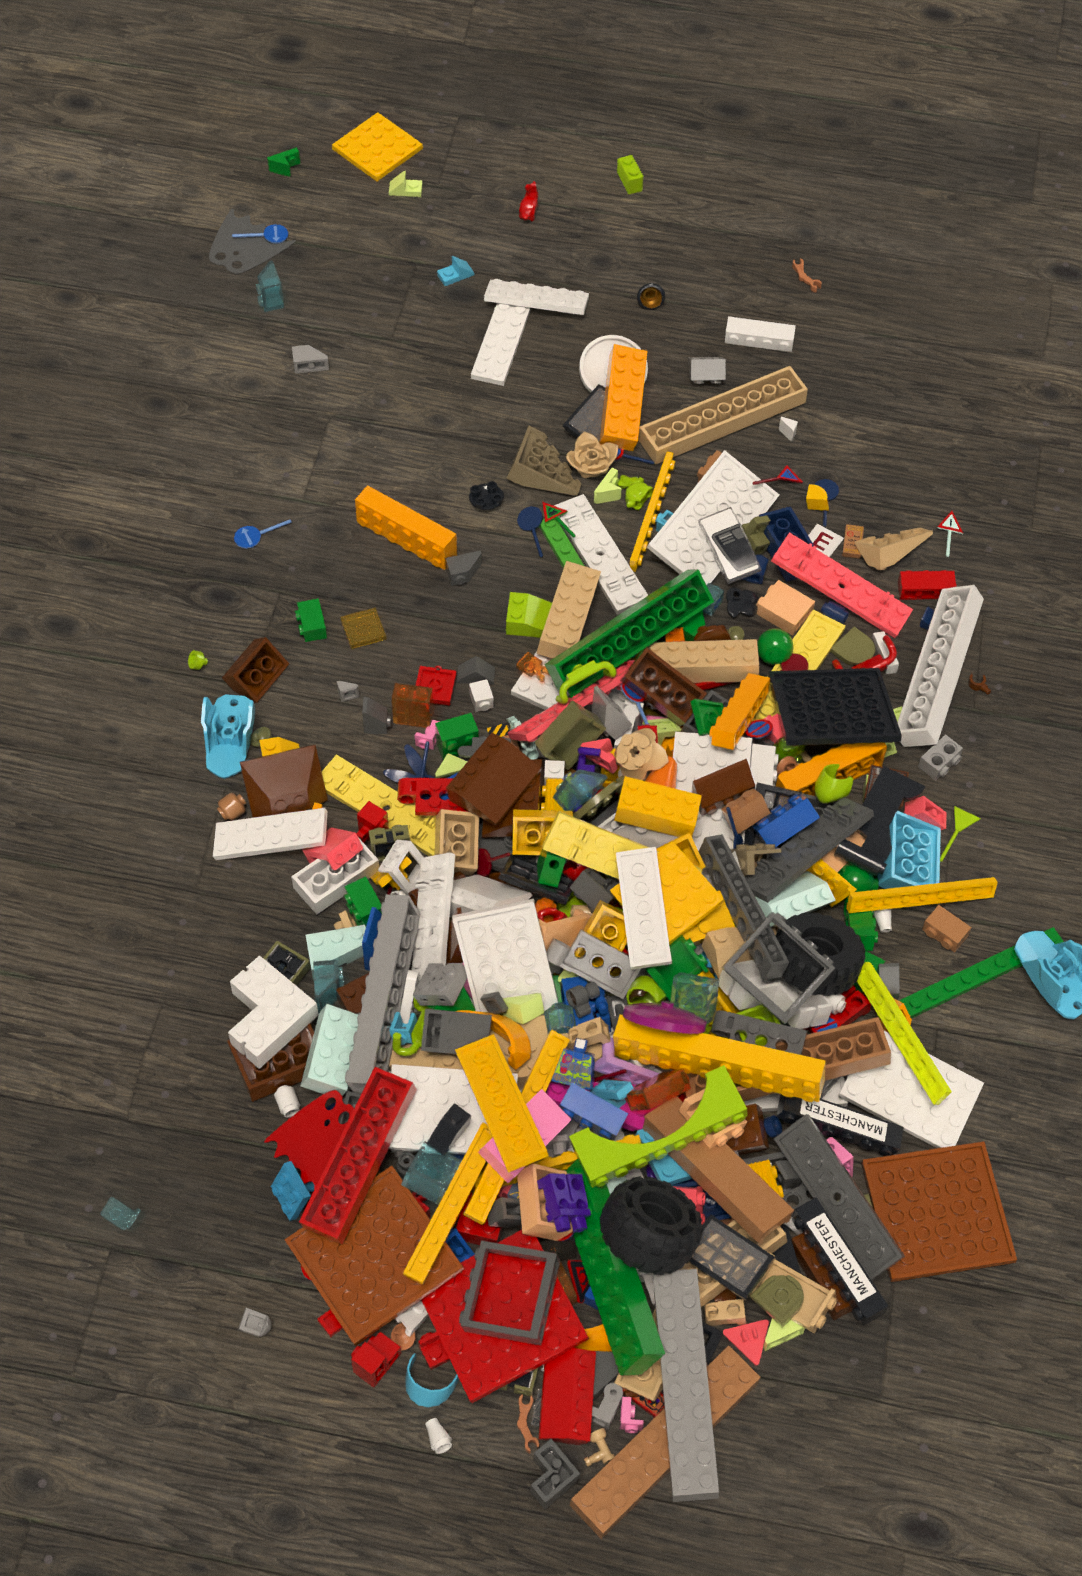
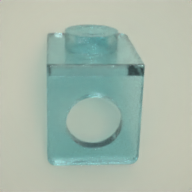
M110 1197L100 1215L121 1230H125L132 1226L141 1210L139 1208L131 1210L114 1197Z

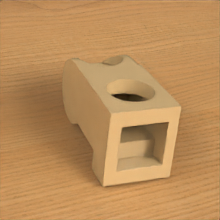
M600 1017L578 1024L568 1031L570 1047L572 1049L574 1048L576 1038L588 1040L587 1047L599 1042L603 1044L611 1042L609 1027Z
M743 1299L718 1301L704 1306L705 1321L710 1326L746 1324Z

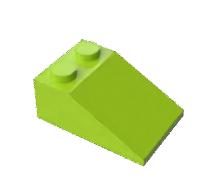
M510 592L506 635L541 638L552 603L531 594Z

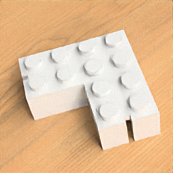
M259 955L246 967L247 972L242 970L230 981L233 995L252 1011L228 1032L231 1045L241 1054H246V1058L260 1069L319 1014L317 1003Z
M754 960L733 964L737 970L784 1012L802 993L795 986L786 983L784 978L778 977L764 980ZM722 969L717 984L726 995L730 996L729 999L739 1010L761 1005L760 1002ZM819 994L811 995L787 1023L791 1027L798 1029L809 1028V1025L812 1027L824 1025L827 1023L834 1005L826 996Z

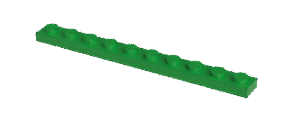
M1054 927L1044 931L1054 944L1064 942ZM1014 945L899 1001L904 1003L912 1019L1023 965L1014 950Z

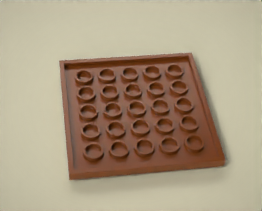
M984 1141L862 1160L861 1164L873 1210L905 1255L903 1259L888 1269L891 1282L1016 1263V1253Z
M390 1166L374 1178L343 1244L330 1240L304 1227L285 1239L355 1346L464 1270L445 1242L423 1285L403 1275L431 1220L393 1166Z

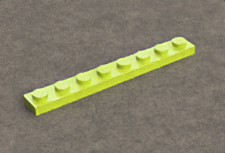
M865 962L857 980L858 984L932 1103L939 1105L952 1093L951 1089L871 962Z

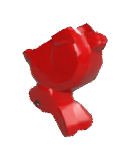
M535 181L525 186V197L522 199L519 207V218L523 220L529 219L531 222L535 219L538 207V189Z

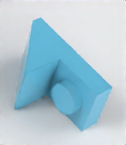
M452 256L451 266L437 271V276L444 286L474 275V271L466 261Z
M603 1080L592 1088L590 1092L620 1108L626 1103L625 1098L627 1094L634 1088L630 1081Z

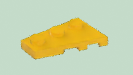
M822 859L805 871H809L828 883L835 898V901L829 904L831 907L848 897L849 893L857 890Z

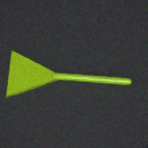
M954 806L955 832L943 851L940 862L945 858L957 834L981 818Z

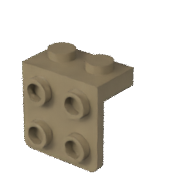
M756 843L754 845L740 844L736 845L735 849H730L732 853L736 852L740 869L744 875L755 874L754 854L782 852L781 848H775V844Z

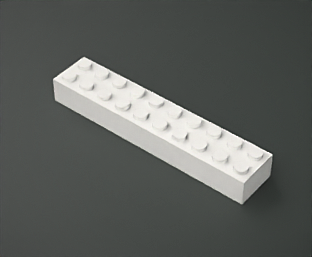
M975 585L941 590L898 719V725L902 734L901 744L904 747L935 745L938 743L984 600Z

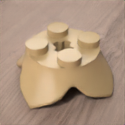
M584 431L576 440L575 450L569 451L566 459L583 478L597 477L608 472L609 466L617 457L618 445L613 443L601 445L594 435Z
M644 728L632 734L622 736L614 756L616 764L620 766L624 777L643 781L646 778L647 771L659 770L669 762L665 749L656 743V734L651 729Z

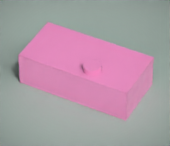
M542 1089L526 1104L545 1146L571 1121V1118ZM493 1137L478 1151L507 1183L524 1168L521 1167L508 1173Z

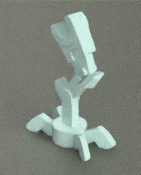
M514 716L506 718L510 724V731L521 724ZM520 741V745L524 748L522 753L530 759H537L539 752L534 743L535 741L531 742L530 746L527 741Z

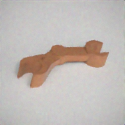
M800 258L799 264H796L795 260H793L792 268L798 273L799 280L808 284L813 292H817L816 286L821 289L822 283L820 280H812L804 273V261Z
M522 1394L519 1397L520 1416L517 1427L525 1439V1450L531 1454V1450L528 1447L529 1443H535L537 1449H539L538 1439L532 1437L527 1426V1416L533 1406V1397L531 1396L530 1403L525 1405L522 1403Z

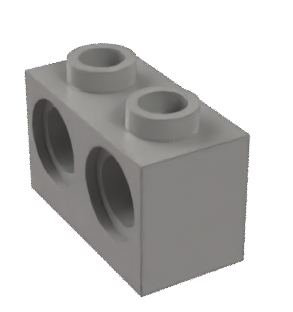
M945 734L937 744L933 745L921 757L918 767L936 781L940 776L944 777L952 765H957L960 762L963 748Z

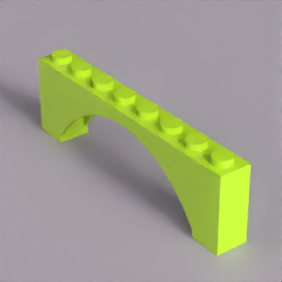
M725 1065L705 1074L706 1088L698 1108L681 1128L665 1138L640 1144L620 1143L592 1133L589 1127L570 1135V1143L591 1187L604 1186L614 1177L621 1178L634 1168L640 1169L645 1167L653 1159L660 1160L673 1150L679 1151L684 1149L692 1141L699 1142L712 1132L718 1133L724 1130L731 1123L738 1124L747 1117V1107Z

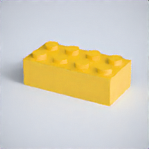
M625 776L614 821L677 837L689 832L692 837L702 795Z

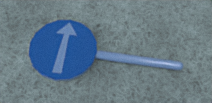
M273 224L266 227L264 233L232 234V237H264L268 242L277 244L282 243L288 238V231L282 225Z
M292 520L284 521L261 531L253 526L242 527L235 533V543L241 548H252L260 542L261 534L289 524Z

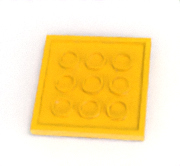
M378 112L332 144V150L375 181H379L423 149L422 143Z
M673 841L657 853L669 945L724 903L723 897ZM618 883L610 890V893L623 907L620 883Z

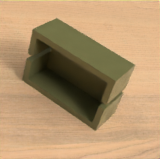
M572 700L534 743L543 756L552 761H565V769L569 770L578 761V748L581 747L580 745L585 742L596 741L605 731L606 727L597 715L584 709V707Z

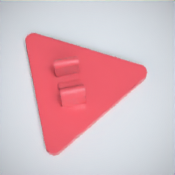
M765 1319L724 1329L723 1335L757 1366L760 1362L769 1321Z

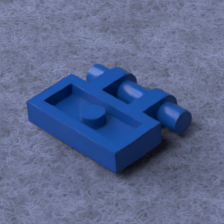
M599 987L600 996L592 999L595 1003L596 1011L598 1010L596 1018L600 1017L608 1025L609 1032H611L605 991Z

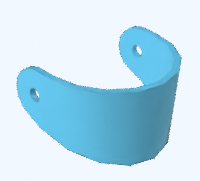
M414 1353L407 1367L405 1378L406 1391L410 1399L419 1406H438L452 1394L459 1377L456 1375L449 1386L440 1390H430L421 1387L415 1383L410 1375V1370L417 1356Z

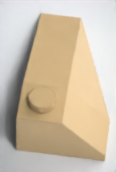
M924 528L900 531V535L888 533L884 534V538L875 539V536L855 541V545L868 566L875 567L876 570H885L929 538L933 531Z
M737 927L707 932L702 943V948L718 979L722 972L721 967L744 943ZM773 927L772 930H773V932H774V934H775V936H776V933H777V932H776L775 928ZM747 949L735 963L753 960L749 950Z

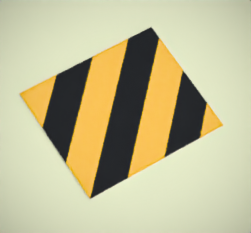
M505 723L489 727L487 731L489 735L494 733L502 737L508 735L509 729Z

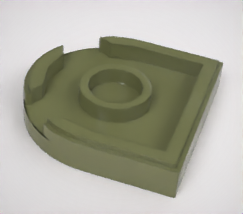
M853 627L833 645L830 652L844 663L853 666L874 657L875 645L867 635Z
M774 1275L769 1277L751 1294V1299L780 1326L784 1327L801 1309L804 1293L801 1284L792 1276Z

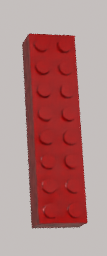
M374 1067L299 1220V1223L304 1228L343 1244L417 1089L413 1082Z

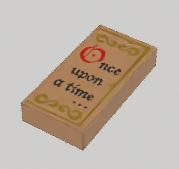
M846 524L842 556L860 559L861 553L857 549L855 541L863 539V526Z

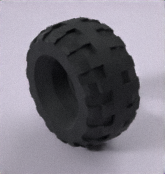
M633 1177L631 1180H626L622 1184L617 1185L608 1197L600 1216V1231L603 1233L602 1238L605 1244L611 1248L610 1251L616 1257L623 1260L624 1264L639 1269L640 1272L646 1274L650 1272L654 1273V1275H664L666 1272L671 1274L683 1268L685 1263L689 1262L702 1238V1218L700 1213L696 1211V1205L693 1201L689 1200L680 1189L671 1186L670 1183L656 1180L653 1177Z

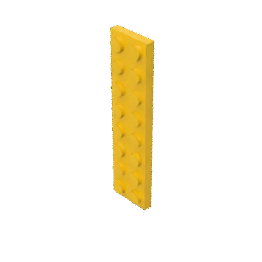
M492 1034L455 1049L508 1173L548 1157V1151L495 1035Z

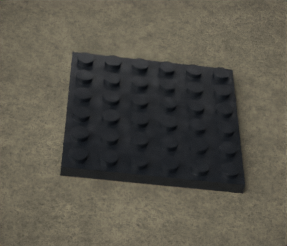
M880 668L769 671L770 686L787 746L901 742L902 734Z

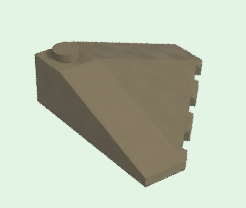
M528 426L507 479L521 486L577 496L582 483L579 479L574 480L570 475L572 473L571 468L566 462L561 463L558 458L560 453L554 445L549 446L546 440L548 437L546 434Z

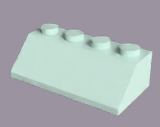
M809 871L802 873L768 903L755 897L765 917L771 912L775 914L778 912L786 919L794 915L798 916L801 913L814 912L835 901L828 883ZM773 922L770 923L771 928L776 926Z

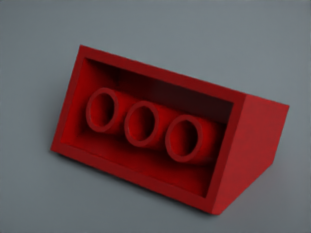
M573 1348L544 1364L539 1439L547 1441L552 1439L554 1442L583 1445L590 1442L596 1351Z

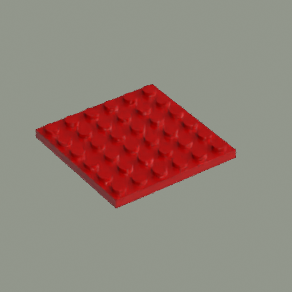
M522 1230L498 1242V1244L544 1251L536 1236L523 1234ZM489 1252L472 1321L530 1331L546 1262ZM475 1255L461 1262L464 1270L421 1299L471 1403L589 1340L558 1277L556 1278L541 1345L469 1333L463 1330L459 1323L461 1311L465 1309L464 1297L466 1290L470 1289V1272L472 1268H475Z

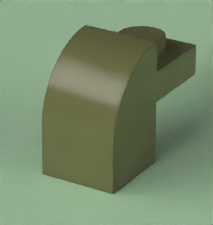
M767 515L762 517L756 516L751 519L750 523L741 525V530L753 555H762L770 545L769 540L763 533L770 522Z

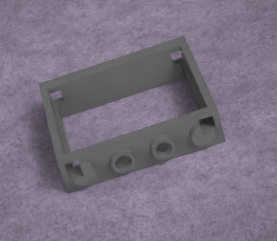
M771 912L721 968L778 1020L786 1024L835 967L831 965L833 961L826 954L821 956L816 951L818 947L810 940L806 942L800 937L802 933L795 926L790 928L785 923L787 919L778 912L776 914ZM771 922L824 968L785 1012L733 966Z
M481 1241L480 1247H477L475 1251V1268H472L470 1272V1289H467L465 1292V1309L461 1311L459 1317L461 1327L465 1332L541 1345L561 1261L557 1253ZM489 1252L546 1262L530 1331L472 1321Z

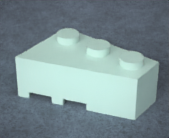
M365 925L306 935L313 981L328 971L336 970L338 966L351 963L363 957L362 940L366 929Z

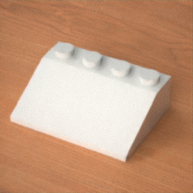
M478 874L453 880L450 917L454 915L459 907H461L463 913L528 900L532 897V893Z

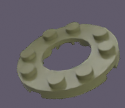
M622 775L616 779L617 782L610 783L573 814V817L582 821L585 818L588 821L593 818L600 806L605 808L612 802L611 798L614 794L617 793L619 795L621 793L625 777Z

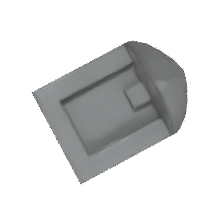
M245 1308L238 1330L256 1337H263L271 1330V1319L268 1315Z

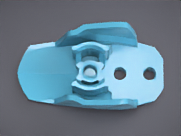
M225 694L217 698L214 705H212L208 697L203 698L201 724L204 728L206 767L210 772L223 779L234 776L242 771L240 762L246 760L255 719L254 701L249 700L246 696ZM231 717H234L233 723H230V721L232 720Z
M1032 931L1022 934L1017 940L1014 950L1036 988L1046 1001L1064 1018L1075 1019L1082 1015V945L1072 940L1054 944L1043 931Z

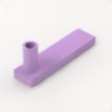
M610 1037L611 1042L602 1043V1058L595 1062L594 1071L607 1075L626 1069V1073L614 1076V1078L630 1081L631 1084L667 1086L669 1089L674 1086V1078L615 1058L614 1040L612 1037Z

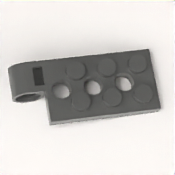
M722 1010L716 1011L711 1028L713 1034L729 1037L732 1040H736L735 1035L738 1032H744L747 1038L742 1042L756 1045L755 1041L758 1037H765L767 1044L763 1047L776 1049L778 1042H785L788 1045L785 1052L802 1055L807 1030Z

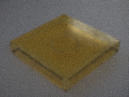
M376 608L340 617L351 649L386 640V634Z

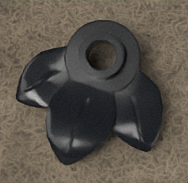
M736 587L730 588L726 593L727 611L733 618L739 613L753 617L755 614L754 603H757L759 598L752 591H741Z

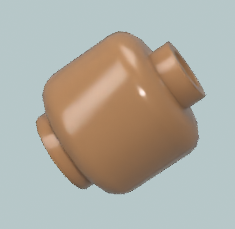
M229 793L219 800L217 810L225 820L234 821L245 813L244 805L246 801L240 794L236 796L234 793Z

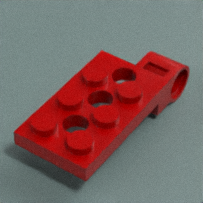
M402 778L398 781L397 800L403 804L415 802V815L436 816L441 809L469 812L449 801V799L442 800L440 798L441 795L448 794L446 787L454 778ZM423 794L431 795L427 800L421 798Z

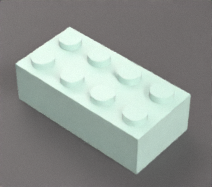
M326 1004L320 1011L301 1087L322 1094L337 1090L342 1096L348 1089L345 1073L349 1070L350 1066L349 1055L354 1047L353 1036L358 1028V1014Z

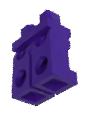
M550 1173L537 1181L538 1188L543 1189L545 1208L549 1214L547 1215V1221L555 1223L557 1232L570 1230V1222L573 1232H582L587 1229L585 1218L589 1217L591 1212L588 1209L582 1174L565 1175Z

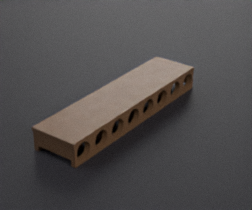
M674 1095L644 1116L645 1120L642 1129L645 1132L647 1131L654 1141L674 1133L687 1122L679 1111L683 1102ZM703 1140L699 1142L692 1141L684 1149L679 1151L673 1150L668 1153L757 1243L760 1244L766 1236L783 1223L790 1221L794 1209L726 1143L721 1147L716 1145L710 1149Z

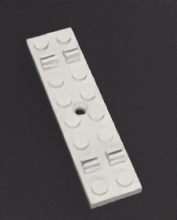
M584 494L554 505L568 511L559 516V518L576 537L573 538L565 529L564 531L586 566L601 571L598 585L617 615L648 596Z
M450 852L421 858L420 877L415 881L417 883L415 888L418 889L417 909L420 913L413 948L412 971L420 973L419 982L429 963H443L444 966L446 965L455 854ZM414 1007L413 1013L421 1014V1012L416 1010Z

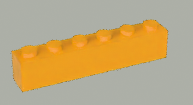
M748 673L746 678L742 679L739 689L736 688L733 698L729 699L728 706L723 708L722 715L717 717L715 726H712L710 729L711 745L734 750L769 694V677Z

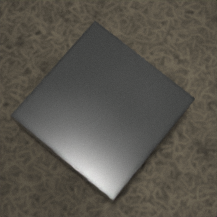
M499 991L483 994L480 998L488 1013L499 1014L506 1012L508 1009Z

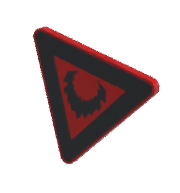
M568 1260L567 1265L577 1302L583 1303L585 1294L590 1287L582 1260Z

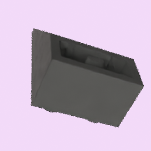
M425 1009L421 1051L456 1054L455 1049L490 1036L492 1015Z

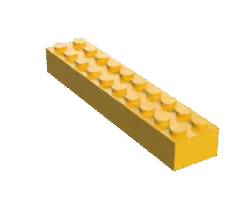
M623 1015L619 1016L613 1035L615 1056L623 1060L631 1059L645 1065L653 1064L663 1069L679 1070L684 1074H697L702 1078H705L706 1073L725 1065L732 1081L745 1088L754 1087L767 1093L776 1092L785 1097L802 1098L807 1102L820 1101L825 1082V1060L705 1033L688 1034L659 1030L629 1021Z

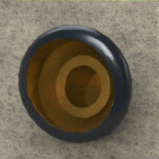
M656 283L645 284L637 293V301L642 308L655 310L664 303L665 291Z

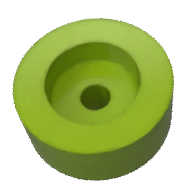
M193 650L188 658V665L191 669L199 670L203 665H207L208 662L201 651Z

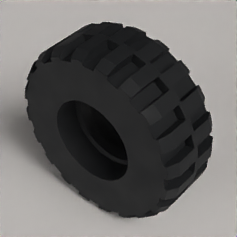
M801 913L798 916L794 915L788 918L785 923L790 928L795 926L802 933L800 937L806 942L808 940L813 942L818 947L816 951L821 956L826 954L833 961L831 965L835 967L812 995H838L853 987V984L858 980L865 961L864 945L854 929L850 926L848 927L839 919H834L829 915H820V913ZM778 929L776 938L789 961L781 978H784L786 983L795 986L803 992L824 968L782 930Z

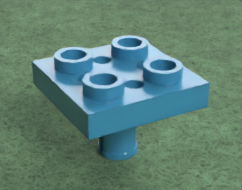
M292 1161L283 1164L271 1185L272 1192L280 1202L282 1211L287 1215L289 1221L298 1218L310 1198L309 1192L314 1191V1183L310 1181L304 1184Z

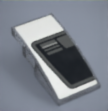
M732 507L698 520L699 526L706 537V542L714 555V560L728 584L762 571Z

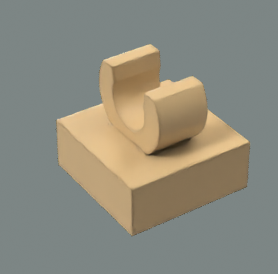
M346 910L339 914L341 921L334 924L336 930L357 926L353 916Z

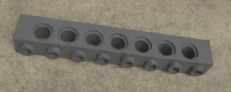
M723 834L705 837L698 852L718 891H721L729 913L745 942L766 917ZM769 924L748 947L764 980L782 977L789 964Z

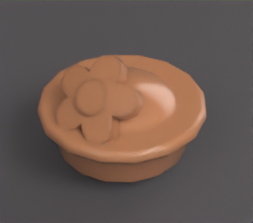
M792 756L784 757L777 765V774L779 775L783 771L794 769L798 765L795 758Z
M403 1323L396 1325L391 1333V1340L401 1347V1351L409 1349L416 1340L415 1332L410 1337L405 1333L406 1327Z

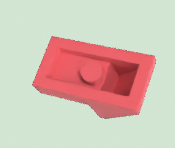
M609 738L585 742L580 745L581 747L601 749L600 757L586 755L587 759L612 774L618 769L615 761L616 758L610 753L613 747Z

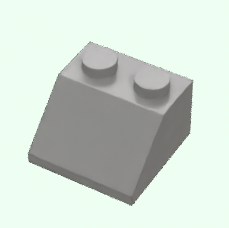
M688 357L689 378L694 380L695 384H702L704 380H711V383H721V380H725V358Z
M595 686L592 713L597 715L606 727L603 733L607 737L612 736L617 740L632 726V723L622 709L604 691Z

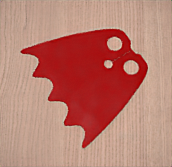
M337 1090L329 1091L309 1103L277 1128L264 1141V1143L276 1141L278 1145L274 1158L287 1155L289 1162L292 1161L294 1167L301 1170L303 1183L312 1181L314 1183V1190L347 1122L340 1124L338 1121L339 1116L342 1112H348L350 1118L354 1110L351 1104L343 1103V1097ZM329 1098H335L336 1104L334 1108L327 1110L325 1108L326 1101ZM329 1119L330 1124L325 1126L324 1122Z

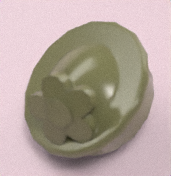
M733 626L727 629L731 640H744V631L741 627Z
M261 727L251 734L250 743L252 746L261 748L260 740L272 738L270 729Z

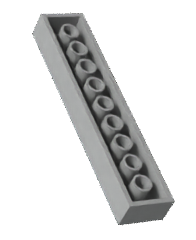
M386 895L385 902L381 905L382 916L377 924L378 935L374 939V953L369 962L370 972L365 980L366 991L361 999L362 1010L358 1014V1028L353 1036L354 1047L349 1055V1070L345 1073V1081L355 1093L362 1094L374 1067L387 1072L389 1069L393 1049V1041L389 1030L395 1013L401 1010L406 977L410 967L420 913L409 895Z
M697 1269L677 1270L671 1274L666 1272L664 1275H654L653 1273L657 1331L666 1353L660 1358L673 1502L718 1499L719 1486Z

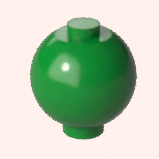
M772 628L766 630L757 641L758 655L762 661L769 665L781 664L787 661L793 653V640L782 629Z
M850 863L845 864L838 872L857 889L855 892L878 889V878H874L872 874Z

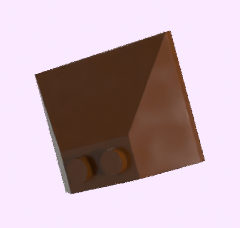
M315 744L240 762L253 818L298 812L313 808L314 803L321 804L328 800Z

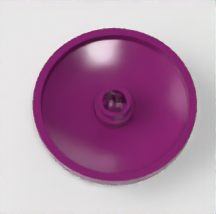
M662 1001L661 1004H629L624 1006L623 1017L627 1020L659 1030L688 1034L704 1033L706 1030L707 1022L692 1012L675 1007L674 1003Z

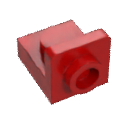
M428 1332L418 1341L419 1349L430 1371L450 1361L437 1332Z

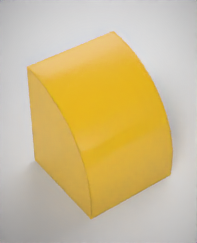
M809 484L806 496L807 508L829 511L826 491L818 485Z

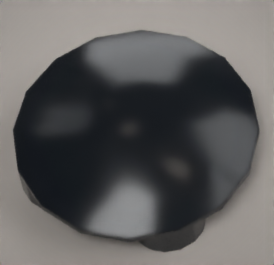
M494 481L473 485L470 488L469 501L478 509L492 510L500 506L504 500L503 491Z

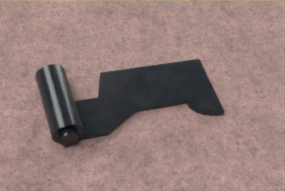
M883 766L862 804L872 809L874 817L858 829L866 837V840L862 847L844 839L839 843L834 856L876 877L878 874L883 875L888 865L885 861L892 849L889 825L903 799L910 800L918 797L926 786Z

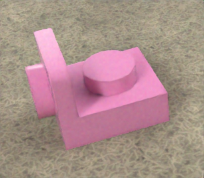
M432 720L431 725L427 726L425 734L416 732L415 745L425 749V743L429 741L428 749L434 750L436 745L435 723L440 721Z
M622 1397L620 1429L625 1430L626 1433L642 1431L644 1421L634 1420L635 1405H631V1397Z

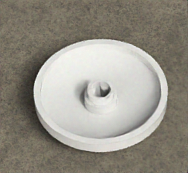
M618 335L602 336L589 343L584 349L579 363L580 378L586 389L591 393L598 384L606 387L609 354L614 344L640 349V347L630 339ZM646 360V369H645L644 383H645V381H646L647 373H648L647 360Z

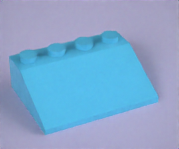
M897 811L889 825L892 849L885 861L888 865L883 875L878 874L877 876L879 887L889 889L939 883L941 828Z

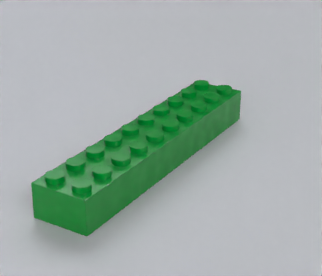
M687 569L544 664L558 692L561 685L566 681V675L573 672L572 670L576 665L582 664L584 666L594 660L596 664L602 661L610 662L616 668L712 604L714 600L700 571L697 569ZM605 669L569 687L567 696L572 698L605 676L603 674Z
M577 1159L566 1172L567 1174H582L588 1209H590L591 1215L585 1218L587 1229L582 1232H575L573 1235L576 1246L580 1253L620 1376L642 1375L666 1353L636 1268L629 1267L623 1263V1260L616 1257L602 1238L600 1216L610 1196L607 1184L592 1188Z

